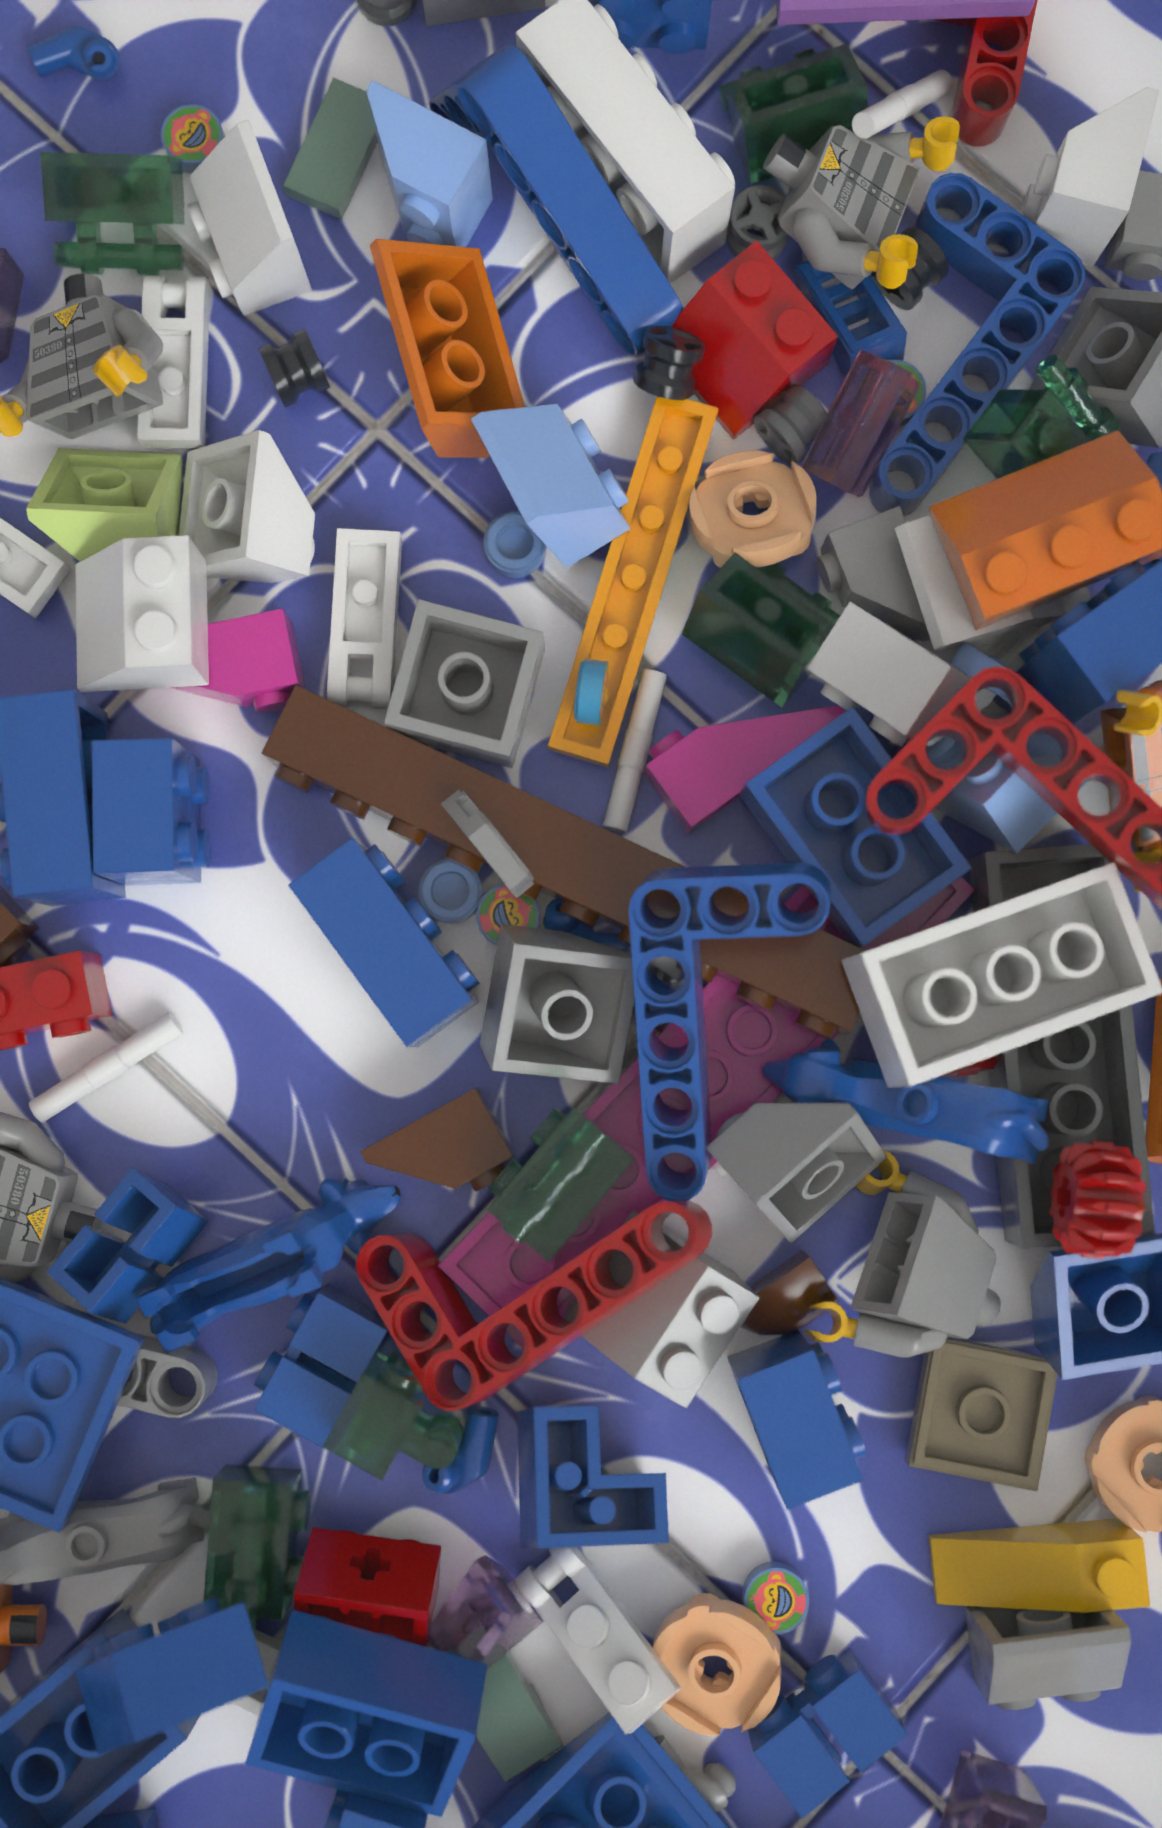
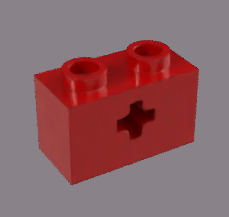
M312 1527L294 1591V1610L310 1615L325 1616L335 1622L371 1632L390 1634L400 1640L427 1647L439 1589L442 1546L421 1543L413 1539L398 1540L357 1534L350 1530L336 1531Z

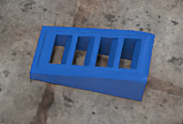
M809 260L794 266V276L803 295L838 335L832 354L849 384H855L866 379L870 371L884 361H903L907 331L870 275L865 277L852 290L842 282L824 290L821 284L835 278L832 273L814 269ZM857 295V300L837 309L834 305ZM868 318L869 322L849 330L848 326Z

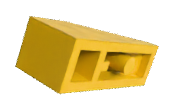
M1117 1518L928 1535L934 1598L937 1604L1083 1613L1151 1607L1144 1540L1137 1532Z

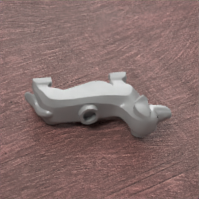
M196 1477L162 1482L157 1486L158 1491L138 1498L77 1501L67 1526L60 1533L9 1512L8 1517L0 1518V1586L2 1583L18 1585L42 1582L127 1565L172 1560L181 1555L192 1543L203 1541V1528L211 1530L216 1525V1522L210 1511L194 1505L199 1498Z

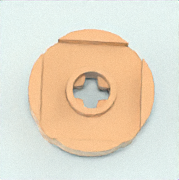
M760 450L736 452L713 462L704 471L705 479L698 485L697 489H695V486L693 487L689 498L692 532L699 545L712 555L714 563L721 569L737 571L743 567L768 566L781 562L791 556L799 555L809 547L811 532L816 521V490L807 472L793 461H791L790 469L784 464L773 462V453ZM754 501L757 508L768 507V510L759 515L743 514V504Z
M1150 1395L1122 1404L1110 1412L1097 1427L1092 1443L1087 1447L1084 1457L1085 1465L1090 1472L1092 1487L1101 1503L1122 1523L1134 1530L1148 1533L1147 1531H1162V1480L1153 1475L1148 1476L1144 1480L1141 1474L1145 1466L1142 1461L1149 1452L1155 1454L1162 1452V1400Z
M700 1593L693 1596L687 1605L671 1612L659 1626L652 1648L682 1687L661 1706L669 1717L690 1731L712 1736H720L721 1728L732 1729L742 1725L741 1732L758 1725L767 1717L774 1707L780 1691L781 1642L762 1618L741 1604L719 1599L716 1595L710 1593ZM714 1655L720 1656L727 1660V1666L733 1672L727 1675L719 1671L713 1678L708 1677L703 1673L705 1662L702 1658Z

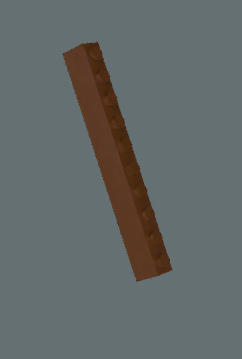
M295 685L261 752L274 766L278 767L273 775L278 780L305 793L309 792L312 784L334 794L330 803L342 811L363 820L368 811L390 820L386 829L390 833L417 846L422 845L425 837L447 847L444 858L469 871L478 873L482 864L490 868L491 866L441 805L443 801L457 790L460 792L464 790L532 874L534 885L522 893V896L536 901L539 893L543 892L563 901L559 909L560 913L591 928H594L598 919L621 929L617 939L630 947L629 905L630 899L645 877L655 870L686 867ZM721 887L714 892L715 905L726 915H740L749 909L750 905L747 896L731 887ZM655 889L648 892V906L654 914L662 918H672L680 914L679 900L673 893L665 889ZM819 928L812 933L800 936L700 939L702 981L712 983L715 974L739 985L735 995L740 999L766 1011H771L774 1003H778L799 1013L795 1020L796 1025L825 1039L830 1040L834 1031L843 1035L851 1032L860 1010L841 960L866 950ZM678 962L676 967L684 972L683 967Z

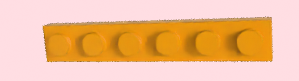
M656 397L626 493L629 502L623 505L621 509L631 529L611 541L548 743V750L602 767L608 768L687 515L690 494L696 485L719 408L690 399L670 400ZM585 659L608 661L607 688L600 726L577 723V720L574 719L580 664Z

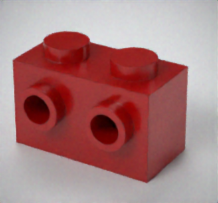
M80 950L0 967V1051L28 1045L27 1034L50 1029L52 1038H62L92 1031L91 1020L112 1016L101 954Z

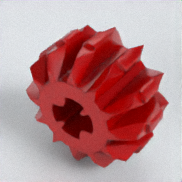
M1090 1140V1143H1074L1073 1146L1064 1147L1059 1155V1164H1056L1053 1168V1188L1049 1190L1052 1196V1206L1049 1214L1054 1218L1053 1233L1057 1241H1060L1065 1252L1080 1254L1083 1258L1104 1259V1256L1113 1257L1131 1253L1135 1246L1136 1238L1140 1237L1143 1232L1141 1219L1143 1212L1147 1210L1144 1204L1143 1193L1147 1185L1140 1178L1142 1170L1140 1161L1137 1157H1133L1128 1147L1114 1146L1113 1142Z

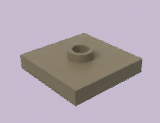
M947 1337L940 1349L924 1353L905 1462L911 1467L1038 1492L1058 1374L1043 1355Z

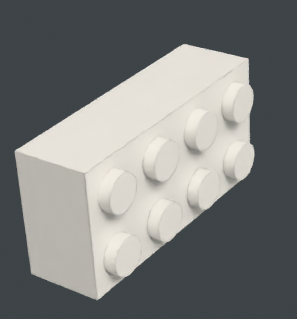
M559 0L516 31V46L534 67L671 284L725 244L735 190L733 174L719 154L713 152L709 155L698 141L693 122L684 108L678 103L670 105L657 88L655 75L647 61L640 54L636 53L632 56L618 39L619 35L616 25L606 9L599 4L593 7L588 0Z
M1115 862L841 960L888 1087H911L1162 993L1161 983Z

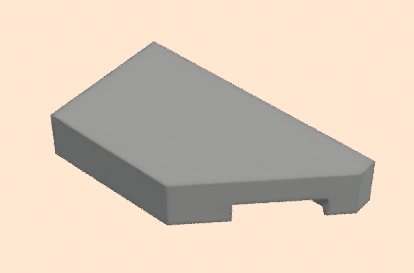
M457 790L441 803L515 898L534 885V878L528 868L486 816L480 812L464 790L462 792Z

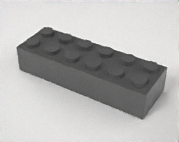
M1091 844L1022 849L1018 854L1010 850L984 852L968 860L972 867L969 870L971 886L975 889L972 893L973 912L1110 864V862ZM1132 1004L999 1053L994 1069L988 1070L990 1087L1006 1089L1024 1096L1048 1100L1045 1122H1036L1048 1134L1049 1146L1045 1150H1038L1036 1163L997 1156L1004 1240L1022 1249L1062 1246L1060 1241H1057L1053 1233L1054 1218L1049 1214L1052 1206V1196L1049 1190L1053 1188V1168L1056 1164H1059V1155L1064 1147L1073 1146L1074 1143H1090V1140L1113 1142L1114 1146L1128 1147L1133 1157L1139 1159L1142 1166L1140 1178L1147 1185L1143 1193L1144 1204L1147 1210L1142 1214L1143 1232L1140 1237L1155 1234Z

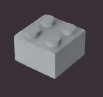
M418 599L384 720L385 726L426 746L513 768L545 651L544 632Z

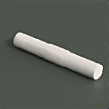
M938 70L913 84L893 92L885 99L857 113L852 120L853 132L857 137L867 139L892 124L901 122L917 113L923 107L951 91L953 86L951 75L945 70Z
M643 669L630 722L625 732L617 763L618 768L603 823L604 828L627 833L667 675L651 669Z
M168 1012L29 1101L30 1110L37 1120L44 1123L183 1034L181 1025L175 1016Z

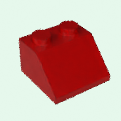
M757 240L707 279L672 325V328L689 332L705 343L706 349L703 360L694 365L692 372L696 382L693 393L703 404L719 408L716 420L733 440L754 424V419L763 410L773 409L781 403V395L792 384L802 386L827 366L838 338L834 330Z

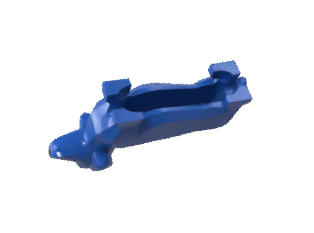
M831 1039L824 1040L819 1047L808 1048L806 1052L793 1054L789 1058L768 1062L763 1067L764 1077L782 1090L784 1095L795 1103H849L866 1125L918 1137L948 1141L987 1154L1009 1157L1034 1164L1036 1163L1038 1150H1045L1049 1146L1048 1134L1036 1122H1045L1048 1100L1024 1096L1001 1088L961 1083L939 1076L911 1087H888L879 1063L856 1058L846 1063H840L841 1051L838 1045Z
M326 1178L318 1190L322 1202L321 1206L301 1210L239 1237L214 1251L189 1259L168 1272L154 1289L139 1295L135 1300L144 1316H152L150 1320L151 1333L156 1335L165 1352L168 1353L195 1341L201 1335L198 1329L206 1326L222 1314L265 1304L279 1299L288 1293L291 1298L320 1288L323 1279L322 1274L340 1264L345 1245L358 1255L360 1248L370 1239L374 1226L393 1211L401 1198L400 1189L396 1185H369L365 1180L350 1181L347 1178L337 1180Z

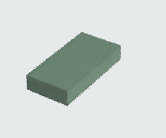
M333 77L283 185L287 197L342 220L378 143L365 90Z

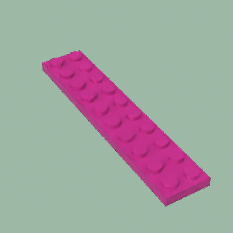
M959 877L882 934L861 947V949L868 951L943 924L975 889L962 877ZM804 884L784 903L788 909L796 913L810 912L818 905ZM827 916L819 929L844 940ZM718 975L714 976L712 983H707L703 988L712 1141L716 1139L718 1130L729 1118L739 1113H745L755 1103H773L783 1093L782 1090L764 1077L763 1067L766 1063L789 1058L796 1053L806 1052L808 1048L819 1047L826 1040L796 1025L795 1020L799 1014L778 1003H774L771 1011H766L740 999L735 995L739 985ZM669 1023L657 1036L662 1043L670 1047L684 1046L689 1042L687 1033L675 1023ZM834 1031L831 1040H833L839 1034V1032ZM638 1056L620 1074L619 1083H612L439 1263L438 1267L487 1315L491 1316L621 1227L633 1209L641 1213L656 1203L667 1201L653 1191L649 1186L646 1175ZM668 1088L659 1092L664 1104L673 1110L681 1111L692 1106L689 1096L680 1089ZM675 1152L664 1156L666 1164L676 1172L687 1173L696 1169L695 1163L691 1158L683 1153ZM713 1156L709 1169L717 1162ZM565 1287L559 1291L557 1296V1308L561 1316H563L575 1298L572 1291ZM510 1324L506 1329V1333L524 1350L522 1332L516 1326Z

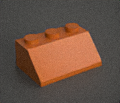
M375 239L369 246L421 430L438 458H488L490 454L471 418L483 411L525 407L480 248Z
M1119 430L929 506L928 509L976 630L1120 574L1138 561L1142 565L1162 557L1161 487L1157 477Z

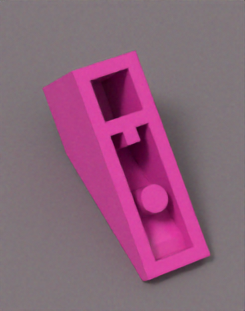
M282 608L208 624L209 685L170 687L243 707L254 706L255 711L258 713L283 710L295 685L306 689L293 622Z
M837 705L698 727L686 737H683L681 732L676 730L660 740L648 751L653 760L646 764L644 775L685 832L689 834L740 798L739 794L746 782L842 715L845 711L841 706Z

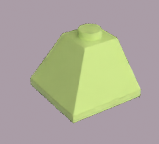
M58 448L26 507L28 520L78 561L90 557L121 539L178 536L183 474L182 454Z

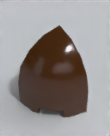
M801 1250L750 1286L760 1298L741 1325V1328L758 1335H786L808 1325L826 1312L823 1309L809 1308L810 1305L818 1302H834L837 1304L840 1301L828 1287L827 1281L812 1259Z

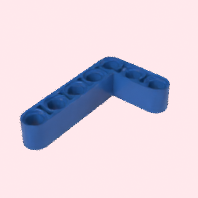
M508 44L480 61L430 100L429 106L431 111L486 139L493 154L618 344L630 356L637 357L645 350L642 340L648 327H672L677 316L684 309L680 299L534 67L516 46Z
M962 173L942 175L931 184L917 217L916 228L927 233L938 244L950 267L999 301V304L883 455L869 483L870 499L880 513L900 506L903 516H906L920 506L1063 317L1085 281L1083 263L1071 249L974 179ZM949 208L954 210L960 216V220H947L937 212V209ZM994 243L1004 246L1008 250L1010 257L994 255L988 249L987 244ZM1047 279L1053 282L1059 288L1061 294L1045 292L1039 286L1037 280ZM1012 327L1018 330L1025 342L1013 343L1008 341L1002 335L1000 328ZM976 375L982 378L987 384L989 391L981 393L969 389L965 385L962 376ZM940 423L950 431L952 440L939 442L932 439L926 431L925 424ZM903 471L909 474L914 480L916 489L906 492L894 488L889 482L887 473Z
M795 862L664 868L655 870L645 877L630 899L629 924L646 1175L649 1186L653 1191L667 1201H688L698 1195L705 1184L712 1155L706 1149L712 1142L700 939L800 936L812 933L818 929L828 916L832 890L829 879L824 872L812 864ZM791 884H806L816 892L819 903L810 912H793L782 902V890ZM725 886L736 887L747 896L750 905L749 909L740 915H726L715 905L714 892ZM655 889H665L673 893L679 900L680 914L672 918H662L654 914L648 906V892ZM661 956L672 957L683 967L684 979L676 983L663 982L653 973L651 961ZM666 1022L675 1023L687 1033L689 1042L680 1047L667 1046L657 1037L655 1027ZM668 1088L680 1089L689 1096L692 1106L681 1111L673 1110L664 1104L659 1092ZM675 1152L683 1153L691 1158L695 1163L696 1169L687 1173L676 1172L666 1164L664 1156Z

